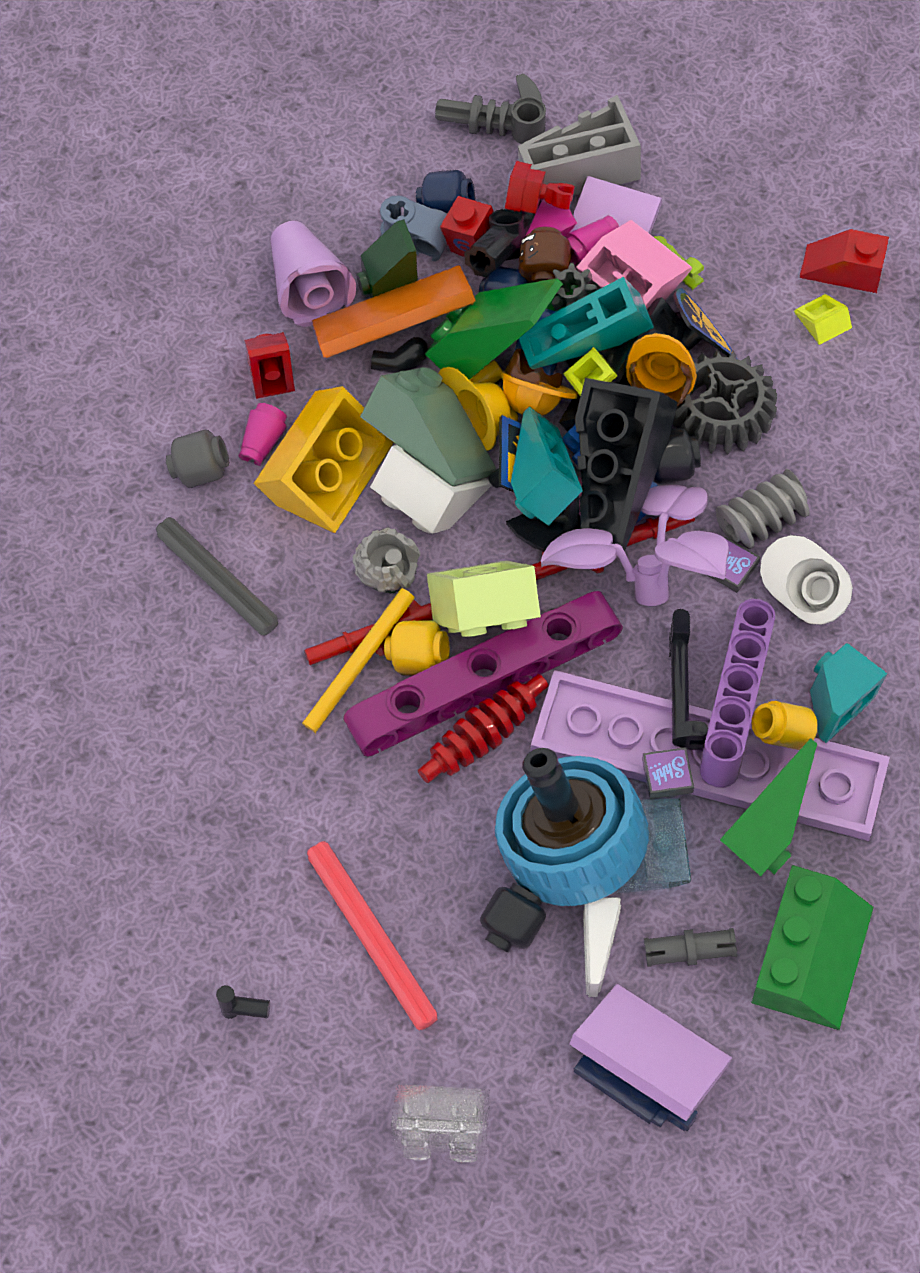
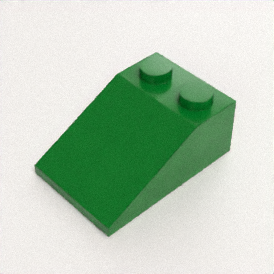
M558 278L479 292L474 296L475 302L473 304L451 311L445 315L448 319L444 320L430 335L434 342L425 355L439 369L445 367L455 368L470 380L537 323L563 283Z
M811 738L720 839L721 842L760 876L767 869L775 875L792 856V853L786 848L792 841L817 748V743Z

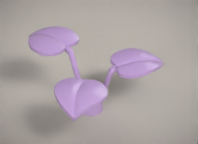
M661 485L649 489L641 509L645 514L660 516L655 555H646L639 558L638 564L632 568L620 544H612L613 536L610 532L585 528L566 532L552 541L542 555L541 567L559 565L574 569H597L613 562L617 555L626 571V581H634L636 601L645 606H657L669 599L668 571L670 565L724 580L729 546L727 540L721 535L703 531L686 532L680 535L678 539L669 538L668 541H665L668 518L690 520L704 511L708 498L706 491L700 487L687 488L680 485Z

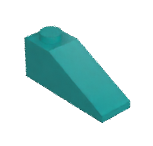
M622 277L538 321L519 338L529 367L536 369L583 356L593 347L597 351L619 346L652 329L654 326L641 294L625 277Z
M528 407L523 413L511 485L516 496L515 505L528 518L533 519L536 516L549 526L583 490L558 427L531 407Z

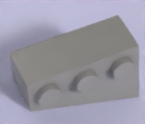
M618 95L608 99V106L592 114L588 110L579 114L577 122L563 129L557 125L518 145V161L532 164L531 169L545 171L544 184L567 183L575 186L573 195L581 194L587 176L617 185L641 179V145Z

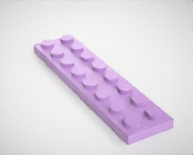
M556 670L553 672L531 742V751L537 748H549L555 752L558 758L570 756L598 758L614 765L627 778L646 782L642 761L643 753L681 748L672 743V700ZM689 705V721H702L709 727L712 711ZM751 724L739 776L731 786L722 788L709 785L700 775V764L704 748L700 750L687 749L694 784V791L691 794L748 809L799 750L764 743L754 734ZM814 738L817 748L797 822L869 841L890 757L830 741L825 743L819 738Z

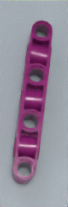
M594 591L585 594L554 610L541 614V617L527 621L526 627L503 632L358 702L346 711L343 720L364 756H373L379 753L378 748L383 751L454 717L455 711L458 715L469 710L471 707L477 706L479 702L486 698H493V694L501 689L508 691L507 686L514 681H518L521 684L531 680L529 678L530 675L532 678L537 674L541 675L604 645L603 640L607 643L614 640L622 632L623 626L602 592ZM559 633L566 635L568 638L558 641L550 636ZM481 669H488L493 674L487 677H480L475 672ZM405 705H413L418 708L409 714L399 711Z

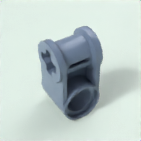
M391 196L385 199L380 207V215L383 220L380 227L381 235L396 221L404 219L416 248V254L423 253L433 257L432 261H438L447 246L446 239L440 228L447 213L431 209L404 196ZM401 207L404 208V216L401 215Z

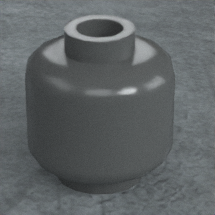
M207 429L175 438L171 444V454L166 455V465L169 474L173 479L179 478L182 484L188 488L221 479L224 475L225 467H228L230 463L228 451L220 435L214 436Z

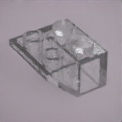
M397 1085L391 1121L395 1151H403V1157L414 1160L429 1159L431 1153H449V1158L457 1162H474L477 1160V1155L487 1156L490 1089Z

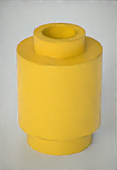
M770 701L759 705L752 716V730L766 744L800 750L810 738L814 740L817 734V719L814 712L808 707Z

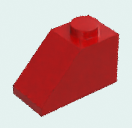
M849 229L807 244L799 278L877 293L889 237Z
M284 332L261 334L255 338L244 340L256 399L294 392L295 386L290 350Z

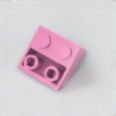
M630 220L601 237L576 266V269L580 273L589 269L592 279L588 284L596 285L597 290L625 277L641 294L646 309H648L657 298L662 297L666 300L692 270V267L634 221Z

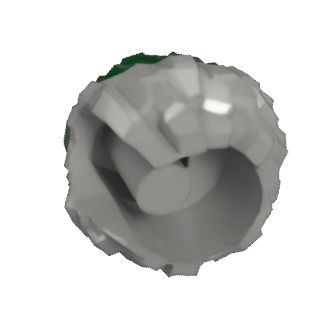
M385 528L380 531H372L371 535L365 537L359 543L355 550L356 553L353 555V564L355 566V574L364 585L373 587L378 592L389 594L399 592L401 588L407 589L411 586L418 567L417 560L421 555L412 539L406 538L403 534L398 533L396 529Z

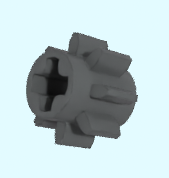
M570 263L569 269L562 272L556 269L553 270L555 277L563 283L555 295L557 297L552 301L555 311L597 291L596 285L587 284L592 279L589 269L580 273L575 269L574 264ZM571 285L578 286V288H574L573 295L566 294V292H570Z

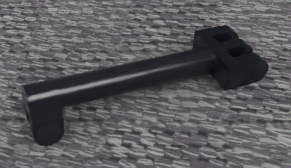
M677 609L673 612L669 635L672 688V743L681 748L686 747L689 750H700L704 748L708 726L702 721H689L688 643L690 637V614L685 609Z

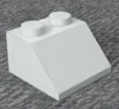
M395 445L390 448L370 488L382 496L381 500L387 506L401 510L413 519L412 523L418 529L433 534L450 529L492 485L485 477L452 487L401 447Z

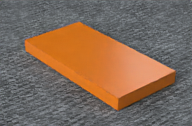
M460 265L313 319L312 323L323 357L328 358L473 304L475 298Z

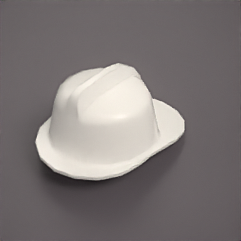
M790 535L777 539L764 553L761 560L760 573L765 587L798 618L809 624L822 625L836 620L845 612L851 601L853 589L850 575L839 562L819 545L805 537Z

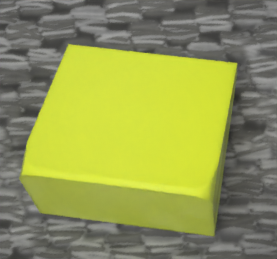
M827 294L794 310L796 316L819 345L852 328L848 307Z
M594 347L563 373L580 396L585 378L611 382L617 377V374L606 359Z

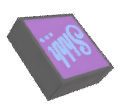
M724 537L729 546L725 579L709 577L738 593L759 564L760 556Z
M686 747L643 753L642 761L650 799L693 793L694 784Z

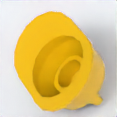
M445 367L440 369L438 374L441 375L442 382L454 390L486 451L492 450L496 442V436L499 435V417L503 415L518 421V415L510 407L504 391L499 385L492 382L472 383L455 368Z

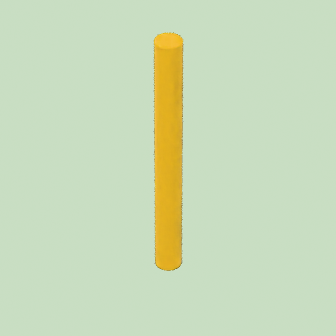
M403 588L399 590L302 722L305 727L314 733L318 731L415 597L409 591Z

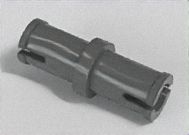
M734 928L703 933H693V929L684 930V935L644 938L647 967L687 961L689 966L697 965V960L729 956L737 957Z

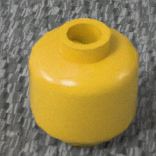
M431 620L399 622L394 627L392 635H388L385 639V657L388 661H392L394 669L400 675H415L449 659L450 642L446 631H441L440 626Z

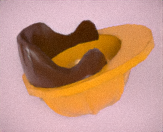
M657 333L645 335L634 342L629 352L626 372L627 380L632 387L662 392L677 401V406L693 390L697 378L695 364L685 346L675 338Z
M516 349L506 370L502 371L500 375L503 378V391L510 407L522 415L528 407H531L543 416L553 410L562 398L577 399L578 397L577 391L561 385L563 380L562 374L547 375L542 367L531 369L523 349Z

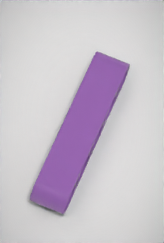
M760 599L745 600L737 609L700 764V775L705 782L714 787L724 788L735 783L742 764L775 621L773 607Z

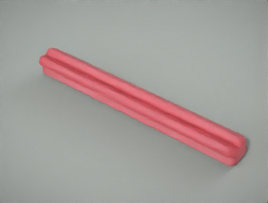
M322 841L312 846L307 851L308 859L416 1029L423 1030L428 1028L438 1020L436 1010L329 844Z

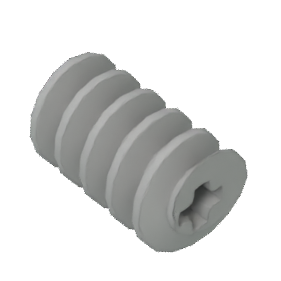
M786 468L783 474L773 475L770 483L767 481L761 482L757 485L756 490H746L742 498H732L728 506H718L716 508V518L720 528L730 540L735 543L741 541L748 549H751L755 545L752 537L753 533L760 540L765 541L768 539L766 526H769L775 533H779L782 531L780 518L792 526L796 522L794 510L804 518L809 516L810 511L807 504V496L801 482L791 470Z

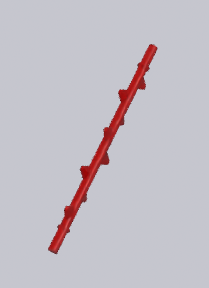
M659 517L655 519L648 518L645 523L635 526L627 547L652 537L657 539ZM669 517L666 523V532L694 522L695 517L690 520H678ZM541 561L532 564L535 568L536 581L569 569L559 565L541 567ZM604 567L591 570L598 574L604 571ZM413 600L397 623L402 621L433 620L431 603L421 606ZM374 624L350 633L342 632L340 637L305 649L304 653L309 665L348 651L353 653L354 649L360 645ZM394 627L392 628V630L390 631V633H389L388 635H392V632H393ZM385 639L375 652L380 657L385 655Z

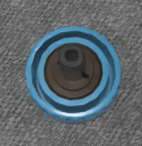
M537 748L529 752L522 763L525 775L516 781L501 801L495 820V837L507 868L518 885L538 896L544 903L557 906H578L598 901L612 894L636 873L645 857L649 842L647 818L631 782L621 770L598 758L586 756L558 758L555 752L549 748Z

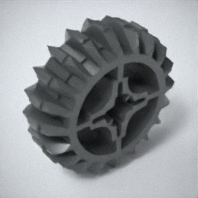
M717 349L713 354V358L710 359L701 352L697 358V363L694 362L697 374L694 388L686 396L685 400L677 406L673 428L681 427L690 436L695 435L699 446L703 444V441L709 442L708 450L711 454L716 449V445L720 444L723 445V449L728 455L732 451L733 443H736L737 447L744 452L748 446V440L757 444L761 440L762 433L767 434L771 428L773 418L776 416L777 393L776 389L772 388V376H763L764 369L762 364L751 367L752 361L750 356L743 360L736 359L734 350L728 357H722ZM706 385V392L701 393L698 399L691 401L690 397L693 392L699 387ZM753 401L755 405L753 409L743 417H740L739 410L744 408L746 403Z

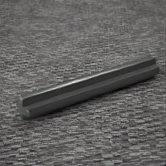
M168 517L156 527L157 536L258 633L265 636L277 627V616L174 518Z

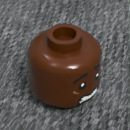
M538 227L522 238L518 270L527 281L533 283L555 279L554 269L560 272L569 269L571 263V244L558 229Z

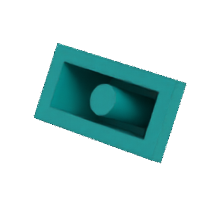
M848 643L834 654L830 651L825 653L813 670L818 675L810 689L814 714L817 719L819 738L827 743L864 710L876 697L888 674Z

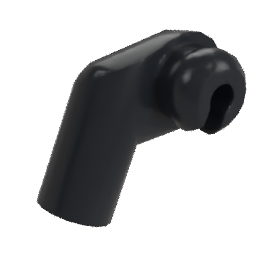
M413 337L407 340L394 353L374 350L371 358V369L391 373L413 370L427 357L425 353L428 350V345L423 338Z

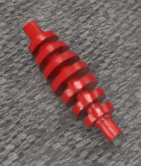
M537 674L526 684L514 681L507 686L508 692L501 689L493 694V700L486 698L479 702V709L471 707L466 711V720L459 718L453 725L455 732L448 730L442 736L444 746L436 742L430 748L431 760L418 769L421 778L426 783H430L441 773L446 772L452 776L460 771L457 760L463 767H467L474 762L471 751L478 758H482L489 753L487 744L493 750L502 744L501 735L504 738H508L514 732L512 722L519 726L525 720L523 710L527 714H531L536 709L535 697L549 687L545 678Z

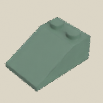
M421 367L380 376L360 416L362 419L452 487L489 477L496 470L493 461L454 390L442 382L440 374L430 368Z

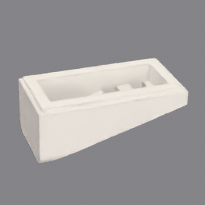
M602 898L598 901L584 904L586 995L588 997H597L601 991L619 920L620 898Z

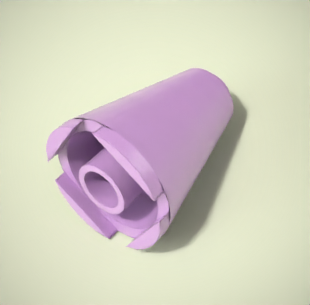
M288 221L279 225L271 235V249L278 303L284 316L293 319L294 323L299 326L308 327L313 325V319L338 310L343 305L345 307L350 306L356 293L355 279L350 270L303 223Z

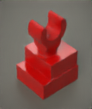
M516 161L510 175L505 209L536 214L541 199L554 207L569 209L575 186L567 183L544 184L545 171L531 169L532 164Z

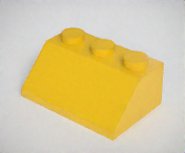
M343 386L318 390L313 393L253 484L276 506L330 532L336 533L394 442L360 417L364 407Z

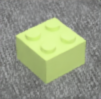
M500 561L427 574L433 621L440 626L447 627L449 633L461 632L463 637L477 636L487 633L486 626L501 625L502 629L505 630L517 629L527 626L526 619L541 617L535 568L532 565Z

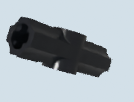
M500 209L490 214L489 229L464 254L465 264L473 270L474 275L487 278L505 260L519 258L520 244L530 228L535 216L534 213Z

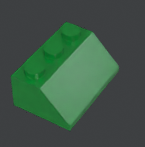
M792 865L751 1003L839 1030L874 907L837 878Z

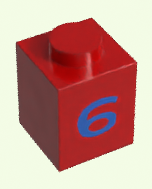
M460 196L456 198L440 225L451 252L464 257L465 251L489 229V216L494 212L491 205Z

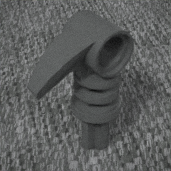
M522 73L516 76L520 98L513 104L503 101L501 107H497L496 100L490 99L488 105H483V98L479 95H474L472 103L440 99L436 103L435 118L440 121L468 124L469 133L477 134L481 126L486 127V134H492L494 128L499 129V136H505L507 130H510L512 137L522 144L545 132L546 108L536 84L527 75Z

